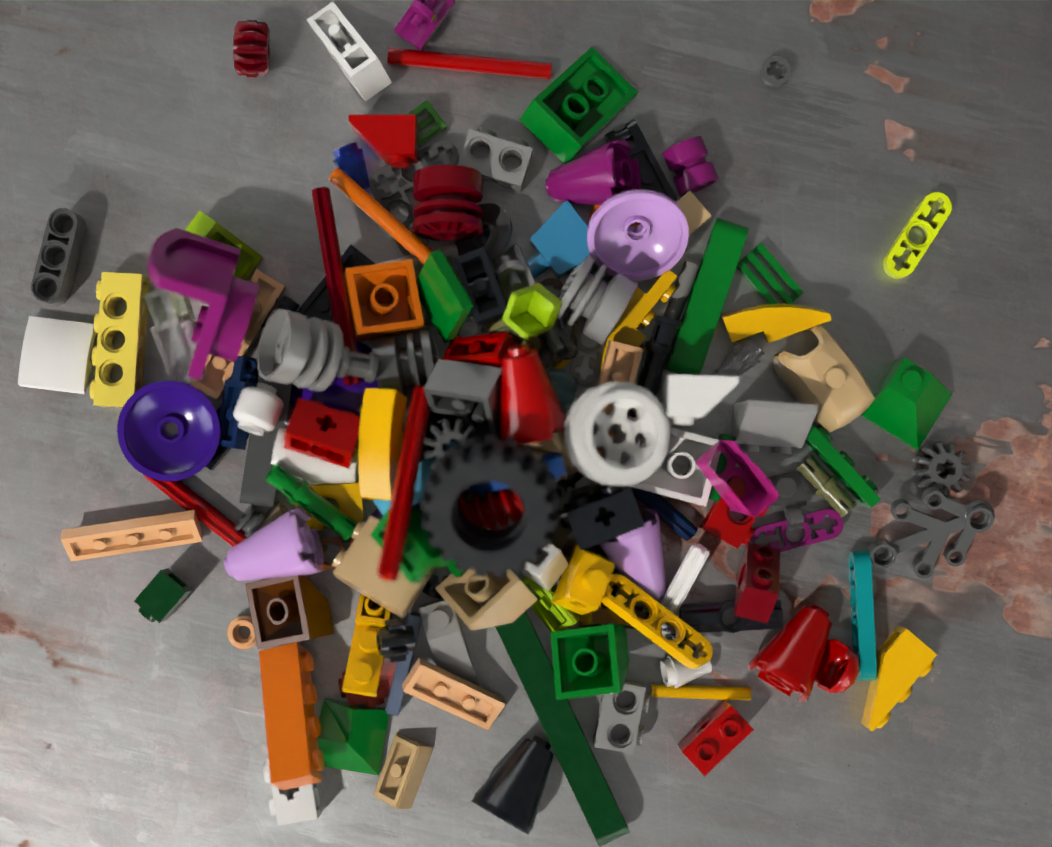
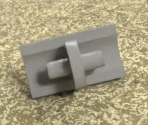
M518 243L512 245L492 263L507 303L513 292L537 284Z

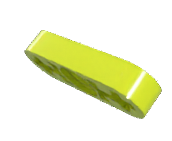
M934 192L920 201L884 257L883 268L888 276L900 279L914 271L951 213L952 203L948 196L940 192ZM938 201L940 203L938 209L942 213L932 216L929 222L924 221L923 219L931 211L928 203L932 204ZM912 227H920L924 230L926 239L923 244L917 245L910 241L909 231ZM906 249L917 253L914 255L911 252L906 256L903 263L907 268H901L898 271L894 268L896 263L892 258L900 257Z

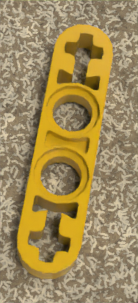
M621 574L611 575L601 601L606 607L684 666L696 669L711 660L713 649L710 642L704 636ZM614 584L619 588L617 591L619 595L616 597L611 595V587ZM631 595L633 599L630 600L625 607L623 603H625L627 601L626 598ZM636 603H642L648 608L649 617L647 620L640 619L635 614L634 606ZM663 623H668L675 629L676 636L674 640H668L663 636L661 632ZM686 637V640L682 642L684 645L678 647V644ZM693 646H697L699 648L697 652L699 657H697L696 659L692 656Z

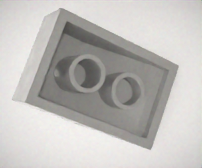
M746 400L733 404L731 435L735 436V443L739 444L741 451L759 452V446L772 447V453L792 454V448L803 447L817 414L818 405Z

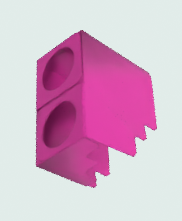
M719 440L695 462L725 503L734 512L757 516L778 499V492L761 469L750 460L748 455L741 451L734 441ZM720 451L727 458V466L722 473L716 475L708 463L714 458L712 455ZM731 477H741L746 483V492L740 499L726 484L727 480Z

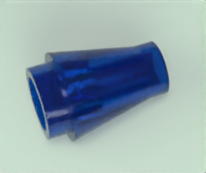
M353 142L332 152L335 158L332 162L337 168H341L364 190L370 188L363 148L359 149L357 143Z

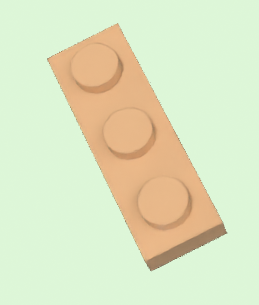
M420 658L402 683L403 692L486 730L490 729L506 705L503 697Z

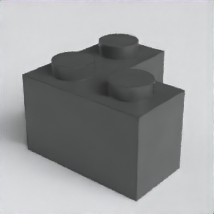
M438 359L423 388L430 412L462 417L465 431L471 425L475 427L474 432L468 438L480 437L482 442H484L486 435H496V441L501 442L502 368Z

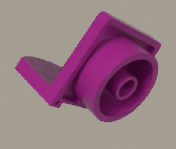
M175 228L163 233L152 245L147 264L148 274L157 288L209 304V307L201 306L191 341L197 343L187 374L188 377L201 380L209 354L236 362L260 284L233 276L241 252L240 248Z

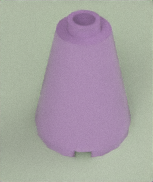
M302 507L293 508L230 548L227 552V557L224 559L228 575L235 577L237 581H250L321 572L323 569L318 565L324 564L323 548L317 529L310 530L306 523L307 520L311 519L309 514Z
M647 508L643 509L645 515H641L645 524L644 527L602 542L599 546L607 558L615 563L614 568L618 574L626 577L656 601L660 602L668 589L660 521L656 510Z

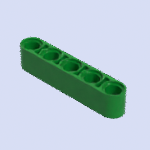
M718 217L716 218L681 322H683L682 328H678L672 346L675 350L674 355L668 358L665 370L679 375H700L749 228Z

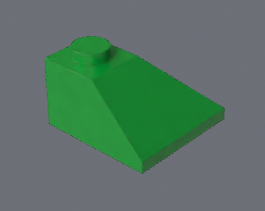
M904 357L893 362L874 393V401L861 416L911 448L919 450L952 394L934 375Z
M608 624L550 632L556 700L623 692L629 665L625 627Z

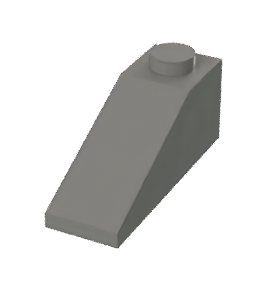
M444 598L420 605L418 608L437 667L480 686L458 614Z

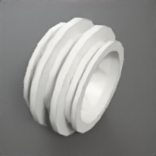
M630 382L603 383L586 390L572 404L565 420L564 444L571 462L585 477L602 485L630 486L649 478L662 464L670 445V423L666 417L663 405L649 390ZM610 403L613 406V412L607 416L604 414L603 408ZM629 409H631L637 417L634 421H630L627 418V412ZM610 426L611 431L616 433L613 441L612 437L607 435ZM637 433H641L639 446L634 441ZM595 448L604 450L603 458L599 456ZM625 452L628 455V461L621 465L618 462V456L620 453Z

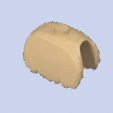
M817 325L809 328L819 340L818 346L813 351L804 356L793 355L785 351L778 352L774 355L773 367L780 380L786 384L787 389L799 404L818 405V411L813 423L823 427L827 432H832L846 426L859 417L872 404L875 398L865 376L850 355L822 326Z

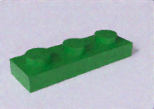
M812 425L805 440L806 445L863 507L872 508L881 500L875 493L878 490L877 486L866 475L861 477L852 468L855 465L853 459L843 450L838 452L831 445L830 442L833 438L823 427L818 426L816 428Z

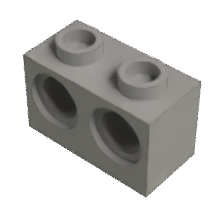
M479 127L477 131L469 129L458 165L478 170L483 175V181L522 192L533 156V148L528 147V142L515 137H510L509 141L496 137V132ZM478 146H484L489 149L490 154L484 160H477L471 155L472 151ZM508 156H516L522 163L519 168L510 170L503 165V161Z
M625 680L623 691H631L634 694V701L629 706L623 707L616 703L619 693L601 695L593 744L597 748L634 754L636 745H642L644 726L639 724L641 713H647L650 693L645 692L646 687L644 683ZM617 724L626 725L629 729L626 737L623 739L613 738L610 735L613 726Z

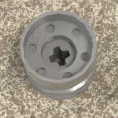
M588 254L586 259L573 269L557 296L563 302L557 319H560L566 308L569 307L574 311L566 324L572 326L581 315L584 316L587 320L582 334L599 344H603L629 303L638 284L620 273L614 276L607 284L602 281L607 265L603 263L595 276L589 273V270L596 258Z
M285 309L274 311L262 330L258 344L257 368L260 376L265 380L285 385L293 382L298 388H308L315 392L324 391L332 383L339 369L343 351L342 331L339 325L334 322L322 321L315 317L307 319L306 316Z

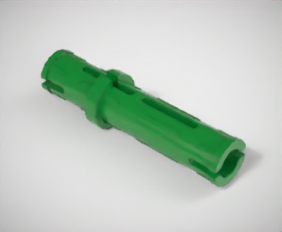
M278 462L268 471L264 480L287 496L288 502L292 505L296 503L344 541L352 536L358 523L310 488L308 481L305 479L300 480Z

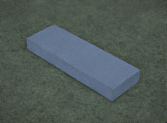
M412 612L407 617L406 626L413 627L416 649L422 619L420 613ZM411 651L406 655V661H400L396 664L385 710L386 714L398 716L401 712L405 696L402 683L411 670L415 651Z

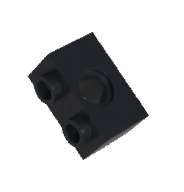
M485 247L453 258L452 260L460 282L474 304L471 312L475 323L482 327L500 320L506 310L507 302Z

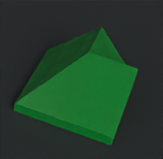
M325 698L319 718L321 735L317 737L318 748L323 753L325 767L379 776L389 714H386L385 711L386 708Z

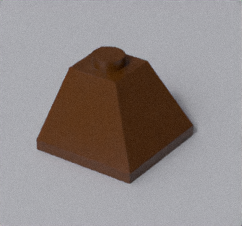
M305 575L269 578L245 584L258 650L334 634L328 600Z

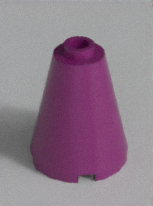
M625 139L613 140L551 170L545 182L548 195L556 202L561 203L568 200L569 203L602 205L608 199L620 193L641 190V172L638 159H631L628 150H633L631 144Z

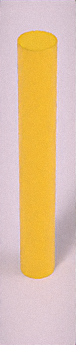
M651 684V697L751 701V687L682 685L675 688L674 686L667 687L665 684Z

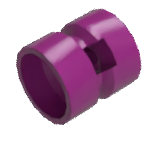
M702 136L692 137L679 142L662 153L668 170L676 174L673 182L680 197H683L689 191L692 193L700 191L719 180L713 162L706 161L705 159L708 151Z

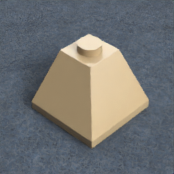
M468 568L462 577H455L451 573L435 588L472 631L513 623L537 600L533 593L510 569L507 570V575L503 577H495V572H486L485 577L475 576L476 570Z

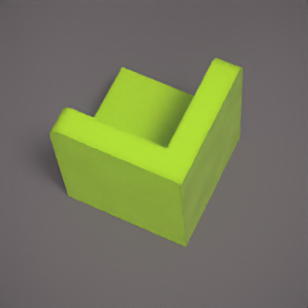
M537 283L511 294L502 321L521 337L529 339L553 328L563 302L540 283Z

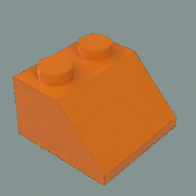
M412 259L345 268L346 288L356 342L392 334L395 336L404 335L410 331L418 333L424 326Z

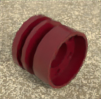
M449 164L428 166L415 171L413 175V198L419 202L413 208V215L415 217L413 232L416 235L431 240L461 241L472 239L482 234L483 222L481 218L483 216V209L476 204L483 199V175L481 172L474 168Z

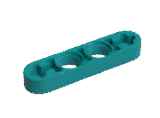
M868 550L851 551L848 563L853 650L858 656L860 667L856 680L873 681L876 680L877 661L871 558Z

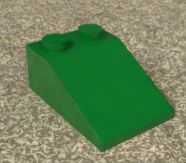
M591 46L532 100L519 120L565 164L573 160L638 94V91Z

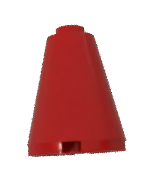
M527 344L508 348V353L502 357L501 440L505 443L506 437L517 440L516 445H523L554 438L553 431L561 428L563 434L565 432L566 415L537 350L529 349Z
M814 604L811 607L803 606L751 659L748 664L749 669L752 671L757 667L760 670L757 677L789 697L793 691L801 694L798 700L807 702L811 695L831 630L832 622L828 619L830 614L825 609Z

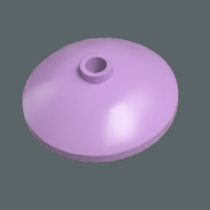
M650 190L626 191L608 199L595 211L587 229L588 250L590 255L596 258L594 261L596 265L600 268L604 263L607 265L606 273L614 277L620 273L632 281L652 279L670 270L683 256L689 240L688 223L682 209L666 195ZM635 222L641 223L638 226H631V224Z

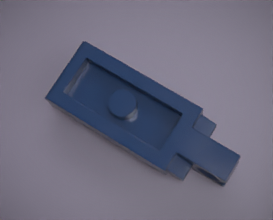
M238 356L236 362H234L231 379H225L219 417L221 436L218 446L246 449L250 433L237 426L238 421L234 418L233 411L241 391L246 387H256V377L259 376L256 358Z

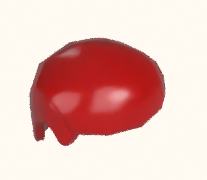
M828 639L815 681L820 689L828 693L837 694L845 692L855 683L860 667L858 656L851 647L839 640Z

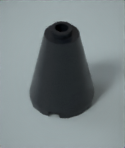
M536 735L533 736L532 740L524 738L474 794L472 802L529 835L535 823L554 753L549 751L551 744Z

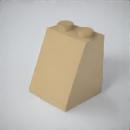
M370 515L366 522L361 520L355 527L354 533L351 536L354 541L348 551L342 549L338 553L332 564L336 568L333 574L340 581L404 620L437 567H431L420 583H410L401 571H399L396 581L380 579L377 572L382 548L370 535L380 520Z

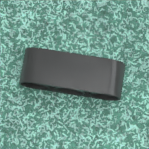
M67 208L54 210L48 218L31 283L33 296L37 300L52 306L64 304L71 295L87 233L86 221L82 216ZM72 218V229L67 233H63V222L66 219ZM59 250H64V261L59 265H55V254ZM55 281L57 291L48 298L46 287L50 282Z

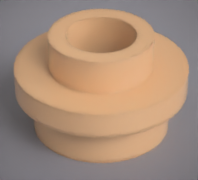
M239 616L229 624L227 630L228 639L236 648L249 649L256 645L251 616ZM242 626H247L250 629L251 634L248 638H243L240 635L239 630Z

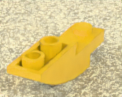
M668 270L663 273L647 294L638 287L636 288L629 303L606 339L599 378L610 340L646 349L641 344L646 336L636 328L640 325L645 329L653 319L654 314H657L652 310L659 299L665 303L677 287L672 283L678 276Z
M361 593L342 689L346 693L377 697L385 655H379L376 632L385 627V620H391L393 613Z

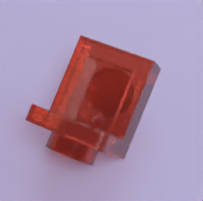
M346 669L342 672V678L338 679L341 697L347 698L349 706L364 703L365 707H373L385 703L384 698L389 697L390 684L388 679L379 681L377 697L343 692L342 687Z

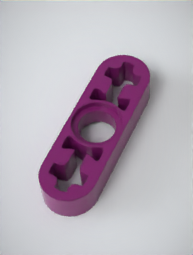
M820 509L803 514L804 522H802L804 535L797 542L790 541L786 536V529L788 527L786 519L754 527L755 531L749 542L755 543V540L759 539V533L762 531L765 536L776 535L777 533L774 528L779 526V537L784 545L779 547V541L774 540L768 542L767 546L784 552L837 537L843 529V519L835 510ZM824 515L828 519H834L835 524L830 526L831 532L827 533L826 529L821 528L812 530L815 537L811 538V528L806 519L811 518V524L823 522Z

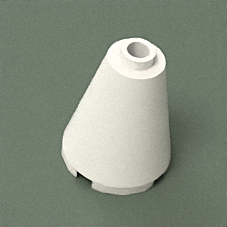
M285 420L284 423L288 426L290 420ZM280 427L274 443L271 464L280 463L287 471L300 480L305 479L308 481L309 485L356 483L359 481L358 447L350 469L284 448L286 428Z

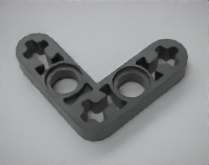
M438 141L419 150L418 163L422 164L423 167H428V163L423 157L429 155L430 161H433L439 157L438 151L444 149L446 153H453L449 157V165H458V150L449 141ZM438 161V162L434 163L433 165H445V164H444L443 161ZM389 164L373 173L370 178V188L375 199L389 212L398 205L407 208L408 217L402 224L408 228L415 219L413 208L406 195L407 192L413 190V179L406 176V168H395ZM399 169L401 178L406 185L400 187L398 180L390 184L391 191L387 193L383 189H376L380 185V178L385 177L387 181H391L397 178L393 171ZM416 235L419 239L421 238L422 242H424L428 246V241L426 238H422ZM396 241L399 250L404 256L412 255Z

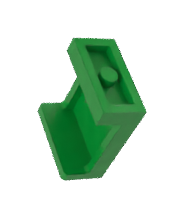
M411 508L400 571L410 583H420L431 567L446 566L455 577H462L465 573L455 568L457 562L452 559L449 562H445L439 556L441 548L439 546L433 548L427 539L429 530L423 529L421 520L424 511L421 508ZM390 509L387 510L370 534L381 548Z

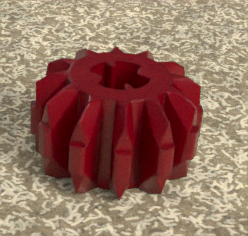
M247 19V21H238L234 27L233 35L235 71L238 75L248 78L266 76L270 69L271 52L268 25L266 22H257V20Z

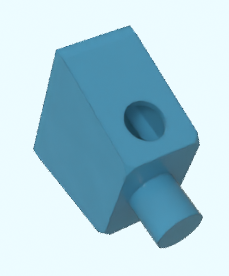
M568 200L530 238V244L536 253L527 260V263L534 278H537L549 269L557 279H560L570 274L575 267L586 259L588 254L590 255L587 245L588 226Z

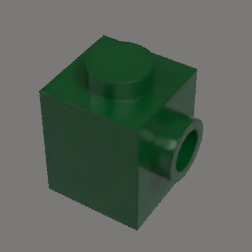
M167 568L157 573L134 602L140 606L138 611L151 622L156 620L158 623L168 620L193 589Z

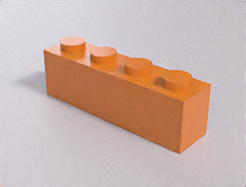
M297 642L260 650L259 661L270 782L281 790L322 782L321 771L325 768L323 753L318 748L317 737L321 735V726L314 710V704L317 703L318 697L316 688L311 682L310 671L314 670L312 654Z

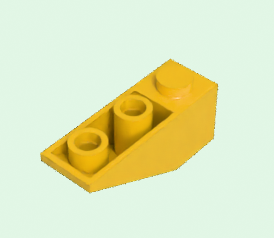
M898 625L877 650L876 680L870 681L861 724L872 732L876 727L879 729L888 722L891 717L890 711L897 702H904L912 693L913 688L911 686L919 676L921 678L926 676L934 666L933 660L937 654L907 628Z

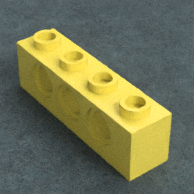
M102 272L101 280H98L96 284L97 300H100L99 313H96L94 317V331L98 333L97 346H94L92 350V364L96 366L95 379L91 380L89 390L90 398L94 399L93 405L123 408L126 401L143 387L150 278L143 274ZM125 300L127 310L123 315L117 316L114 310L115 305L118 301ZM122 332L125 336V343L120 349L116 350L113 347L112 341L117 333ZM120 365L123 370V376L120 381L114 383L110 373L115 366Z

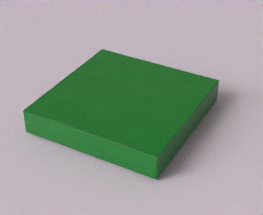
M437 250L429 254L416 282L420 302L443 342L446 343L455 339L474 304L443 252Z

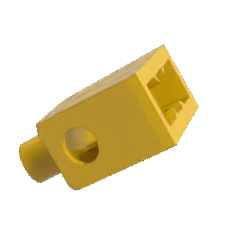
M574 543L567 560L569 566L561 575L551 603L584 615L599 608L615 563L605 555L588 548L581 551L579 545Z

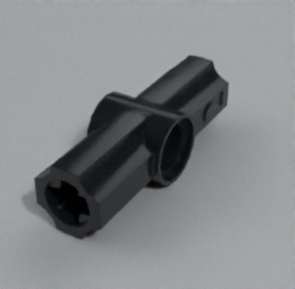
M777 599L768 623L738 616L734 624H724L722 619L724 611L728 608H735V601L732 600L682 604L679 608V618L698 633L724 631L736 633L745 630L782 629L783 609L780 599Z

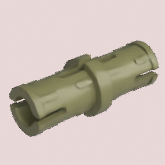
M813 455L804 460L812 468L813 472L804 463H801L796 468L816 489L814 493L818 497L823 496L831 507L840 514L841 518L848 511L840 503V500L849 510H852L857 505L836 483L838 479L834 475L831 477L815 460Z

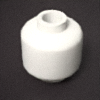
M258 383L256 387L244 388L233 411L234 418L238 421L237 426L246 432L258 436H263L264 432L273 431L276 428L284 406L282 399L275 395L277 389L264 383Z

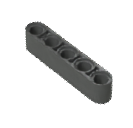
M259 374L258 383H264L277 389L275 395L282 399L284 406L276 428L273 431L264 432L263 436L250 433L239 503L273 507L276 488L266 482L264 478L275 465L271 464L274 443L280 427L285 428L286 426L284 421L287 420L292 383L285 385L268 381Z

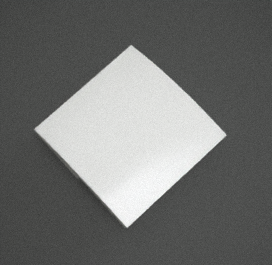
M29 316L21 351L18 376L19 386L85 394L93 366L90 357L97 334L94 331V324Z

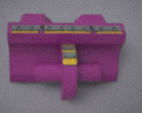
M414 0L395 27L394 33L422 51L456 4L455 0Z

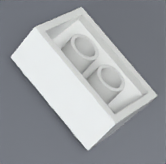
M669 374L661 379L658 401L664 407L670 427L693 425L694 420L703 418L738 384L739 377Z
M627 416V418L630 421H634L636 419L634 417ZM670 427V445L662 464L649 478L630 485V487L706 507L712 484L695 462L719 440ZM637 433L634 438V441L638 446L641 439V433ZM720 451L712 455L714 458L708 463L714 472L717 468ZM625 452L620 453L618 456V462L622 465L628 461V455Z

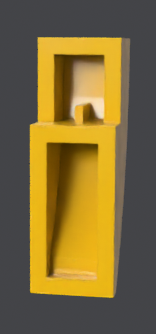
M786 303L760 304L721 313L731 342L762 332L767 343H771L832 320L830 313L824 309Z
M365 388L358 448L360 496L364 499L392 500L405 434L401 429L407 398L397 390Z

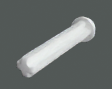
M700 543L690 547L660 604L675 615L709 556V550ZM668 623L662 624L661 632L663 636L671 632L672 625Z

